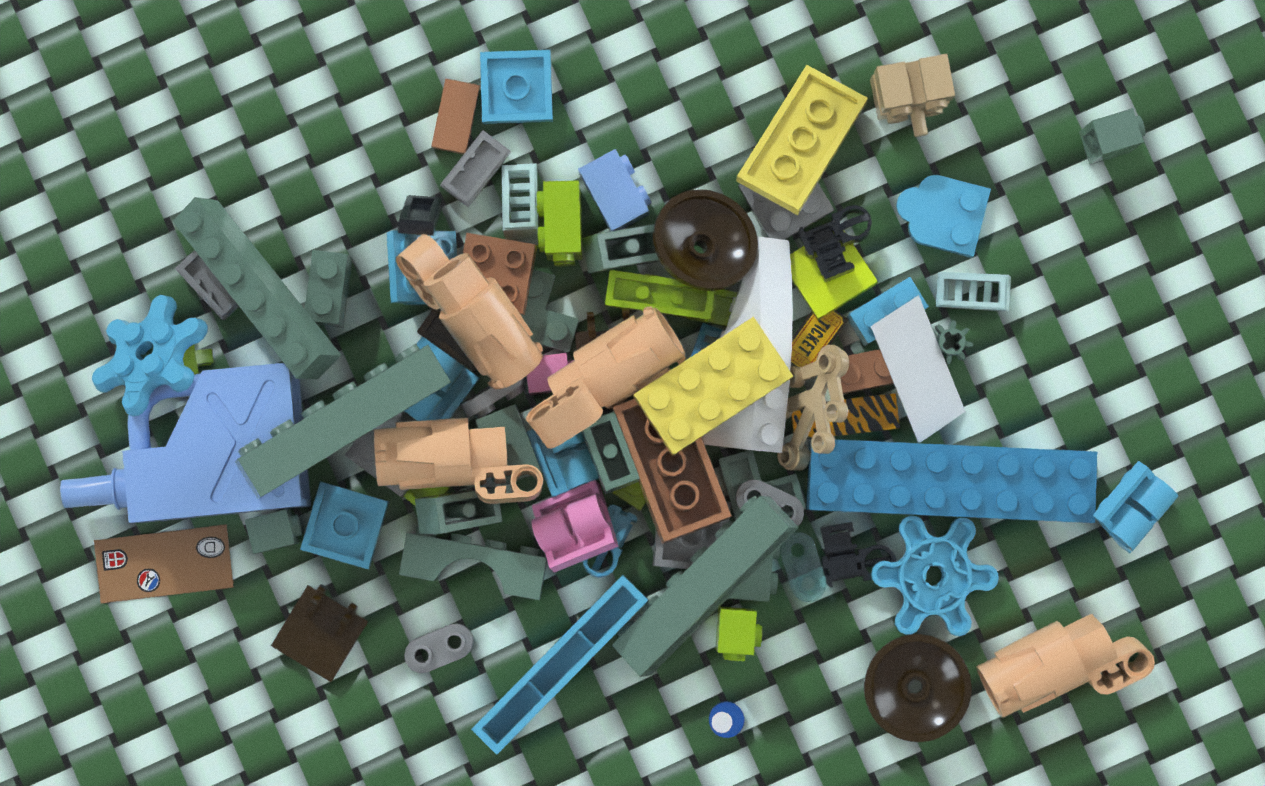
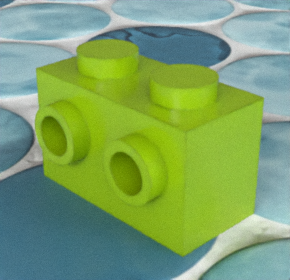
M718 608L715 649L718 653H723L722 657L724 660L745 661L746 655H754V647H761L762 626L756 624L757 611L754 609Z

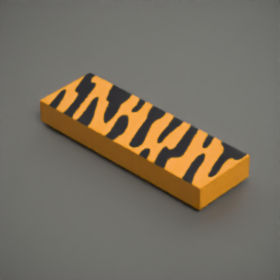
M896 393L844 399L848 407L846 420L841 423L829 422L833 436L899 429ZM804 408L793 412L791 415L793 434ZM815 420L806 440L812 439V436L817 432Z

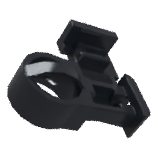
M847 206L841 211L832 214L831 222L804 232L803 227L799 229V238L805 247L807 257L814 259L813 253H817L818 257L815 258L824 283L851 273L855 269L851 261L846 263L842 252L846 251L845 246L863 241L870 233L871 216L861 206ZM850 213H858V214H860L859 216L853 217V218H851V219H849V220H847V221H844L843 223L840 224V221H841L847 214H850ZM867 221V229L858 236H851L843 231L853 225Z
M852 522L820 527L825 554L829 553L830 560L827 559L826 555L821 559L825 584L829 587H833L832 582L860 576H862V581L872 580V575L867 571L866 567L875 566L880 561L896 562L894 553L884 545H871L867 548L857 549L856 555L855 548H857V544H852L850 532H854ZM848 528V532L830 535L832 532L843 531ZM873 550H883L889 554L886 557L865 560L866 555Z

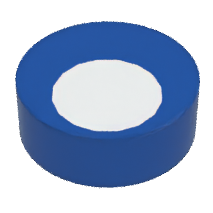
M729 701L720 702L711 709L709 724L716 735L723 738L734 737L744 726V714L735 703Z

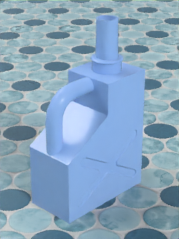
M284 363L204 370L201 374H194L193 383L183 392H176L169 385L157 387L151 393L147 409L142 414L135 417L128 415L130 450L122 451L124 469L114 468L110 475L62 480L60 493L63 507L73 508L114 504L117 510L127 508L129 523H146L311 506L308 469L257 499L235 463L241 457L238 452L239 449L257 438H259L262 444L273 438L270 434L271 430L291 419L294 425L303 420L301 415L303 410L300 379H296ZM190 396L166 447L151 448L149 415L153 406L167 398Z

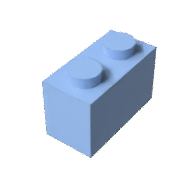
M616 149L578 169L581 179L610 232L622 230L649 215L647 206L652 204L644 187L641 185L636 188L630 177L635 171L626 154L620 157Z

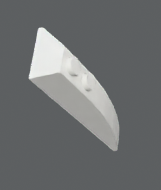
M757 236L758 249L756 259L749 272L741 279L742 283L737 298H733L729 309L731 315L726 330L722 331L720 338L754 316L790 370L793 307L789 240ZM790 380L702 436L704 445L782 453Z

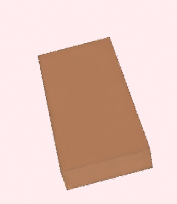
M445 79L431 145L433 149L462 155L467 151L481 88L480 85Z

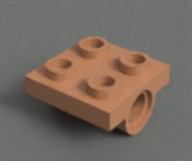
M466 233L463 253L470 255L485 278H495L520 315H525L537 245Z

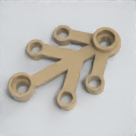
M836 345L824 346L820 350L815 362L803 367L791 366L790 372L793 377L790 379L789 387L801 388L806 380L817 377L812 389L788 398L786 419L793 412L803 408L804 410L791 441L783 445L782 453H778L780 465L787 470L801 471L808 466L810 452L805 442L814 420L817 432L812 436L811 447L815 453L829 454L835 447V439L831 434L829 422L841 423L848 416V407L844 402L840 378L848 371L849 358L847 353ZM828 389L831 401L826 404L825 394Z

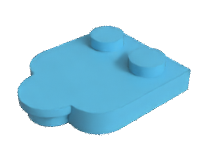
M931 175L925 178L918 188L912 187L904 190L897 199L896 208L900 217L909 222L908 232L916 243L972 258L974 257L991 189L940 175Z

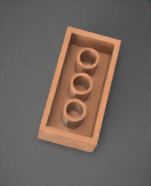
M635 399L612 408V412L614 411L640 477L639 485L662 544L726 521L731 517L702 438H699L672 456Z

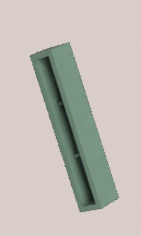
M194 197L172 222L295 378L319 379L341 356L339 351L218 200Z
M754 496L741 507L740 512L742 514L734 523L729 521L724 524L715 534L718 539L709 548L704 546L699 549L690 559L693 564L684 573L679 571L673 575L666 583L668 589L660 597L656 595L648 600L641 609L644 613L635 622L633 620L627 622L617 632L619 638L612 646L639 677L652 675L799 528L771 497L759 496L757 498Z

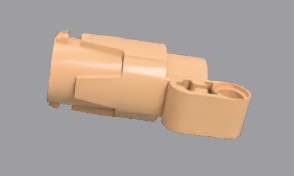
M422 234L396 256V263L420 298L429 307L436 310L441 309L439 319L479 373L489 377L488 385L491 388H507L526 377L540 364L543 358L541 344L532 341L530 338L533 335L532 331L496 279L492 277L485 278L468 253L460 254L449 260L434 239L426 234Z
M652 306L643 309L644 314L636 319L633 315L573 353L574 361L547 378L553 395L535 406L526 416L527 422L547 448L551 449L561 445L594 424L603 414V406L611 410L614 406L619 405L670 371V365L675 362L681 364L685 361L686 355L683 346L668 321L657 308H652Z
M468 417L396 422V428L374 429L375 465L378 486L399 485L400 490L474 485L477 497L484 503L489 504L531 501L537 498L542 491L543 477L538 468L527 464L507 465L505 427L469 429ZM525 474L533 476L537 481L535 489L529 492L520 490L516 484L517 479ZM511 475L510 487L512 493H506V486L495 487V493L488 494L485 487H480V485L486 484V478L492 477L496 484L506 483L505 476Z
M1090 614L1065 627L1060 622L1055 621L994 653L995 658L976 666V669L998 714L1004 718L1018 710H1021L1023 713L1087 682L1100 694L1108 695L1148 676L1154 669L1155 660L1152 653L1134 637H1124L1112 643L1105 627L1093 614ZM1138 653V657L1133 662L1128 663L1129 658L1133 654Z

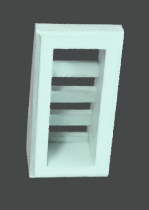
M536 163L502 165L503 233L507 240L538 238L540 220L539 213H537L538 176ZM530 178V183L510 184V179ZM530 192V196L511 197V193ZM511 207H530V211L511 212Z
M938 272L936 307L1009 311L1011 276ZM949 280H956L955 300H948ZM964 281H970L969 301H962ZM978 282H984L983 302H977ZM993 283H999L998 303L991 302Z

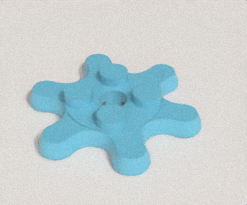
M165 295L155 297L152 300L148 315L140 323H129L125 320L116 319L107 326V336L111 343L117 345L114 357L107 364L94 371L92 381L95 388L103 393L112 390L116 386L125 385L126 389L122 405L125 412L130 416H139L147 409L150 395L157 387L169 385L174 391L183 392L193 383L194 372L184 366L183 356L190 346L204 339L208 332V325L199 318H189L178 325H174L173 317L177 309V303L172 297ZM153 348L152 354L147 355L144 359L141 357V355H145L149 349Z
M911 515L907 516L899 525L900 535L906 544L904 556L896 562L880 561L875 564L871 573L872 580L880 587H895L902 593L904 598L903 606L895 617V626L900 633L905 635L916 633L924 618L929 615H938L945 622L950 634L963 636L969 632L972 623L971 617L965 609L966 596L974 590L989 591L995 588L999 580L998 572L991 565H975L969 560L967 547L976 533L975 525L970 519L958 518L952 522L945 535L933 537L927 532L921 518ZM930 566H937L941 571V579L936 585L931 586L925 581L926 574Z

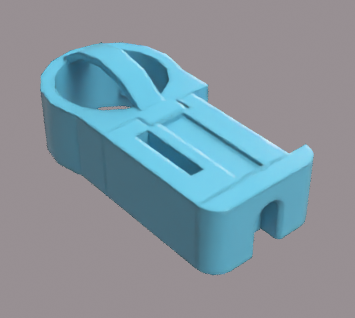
M610 505L608 512L618 545L622 548L633 526L630 523L631 521L636 523L637 517L630 512L627 513L621 510L616 505ZM618 547L610 550L613 555L612 565L602 573H598V570L607 552L598 555L592 569L587 564L588 559L582 561L583 567L591 576L597 578L606 577L616 568L622 550Z

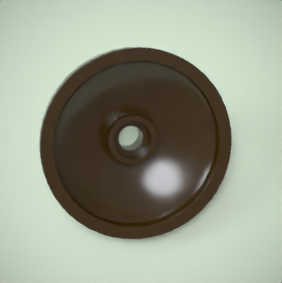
M700 189L678 194L665 204L655 221L653 242L658 259L671 276L691 288L704 291H717L729 288L743 279L754 264L758 249L755 227L745 210L734 200L721 193ZM694 246L701 247L704 253H698Z
M911 634L891 640L873 656L864 678V697L870 714L886 732L905 741L926 742L946 735L963 719L971 700V678L963 658L948 643L929 635ZM912 680H919L921 683V688L916 693L910 692L908 688Z

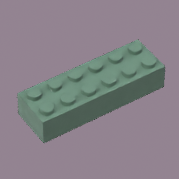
M414 344L394 357L397 364L388 368L384 362L363 376L366 380L365 383L358 387L354 381L347 384L332 395L335 401L325 405L323 400L304 410L301 413L304 419L295 425L289 419L272 429L270 434L273 438L262 444L259 438L239 449L238 452L241 457L235 463L256 498L259 499L451 383L429 345L419 349L417 344Z

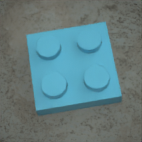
M550 50L480 52L483 124L553 122Z
M320 482L300 550L364 569H370L390 501Z

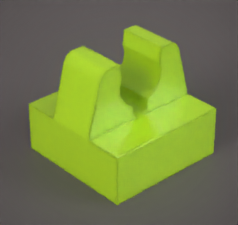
M193 344L184 353V366L190 368L194 374H199L198 367L214 363L212 349L195 350V345Z

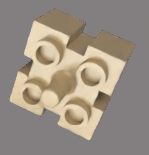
M947 54L920 58L918 61L905 63L904 61L878 66L870 79L877 119H887L888 124L908 120V115H910L915 137L927 135L928 130L925 117L942 114V109L948 107L950 101L955 97Z

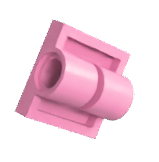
M596 480L532 505L535 519L531 521L533 533L540 548L545 552L549 569L554 573L619 547L601 485Z

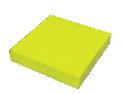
M853 243L845 246L846 251L842 253L846 263L850 261L853 263L854 271L824 283L815 258L818 257L817 253H813L814 259H809L803 246L790 254L792 282L817 320L840 308L878 283Z

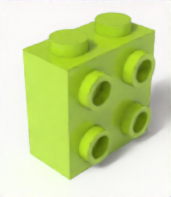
M579 180L543 181V191H537V213H539V217H544V226L538 227V248L540 252H545L548 261L554 262V266H574L575 260H583L581 189Z

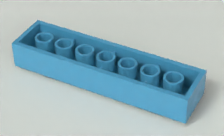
M811 439L809 440L810 460L808 464L806 510L1095 523V518L1092 515L1096 510L1098 455L1096 451L835 439L833 451L829 454H820L813 451Z

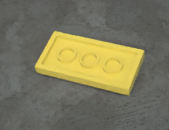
M806 65L738 173L736 182L798 215L865 107L868 98Z
M753 316L633 394V397L673 456L790 380L793 375Z

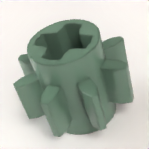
M955 320L949 323L946 330L941 325H936L935 330L939 334L936 339L945 357L946 364L949 365L951 363L952 356L954 355L960 361L965 360L966 358L962 350L973 346V343L966 341L964 336L968 333L969 329L965 328L961 331L956 329ZM944 335L948 338L956 337L957 342L954 344L956 351L953 348L946 350L943 347V344L946 342Z

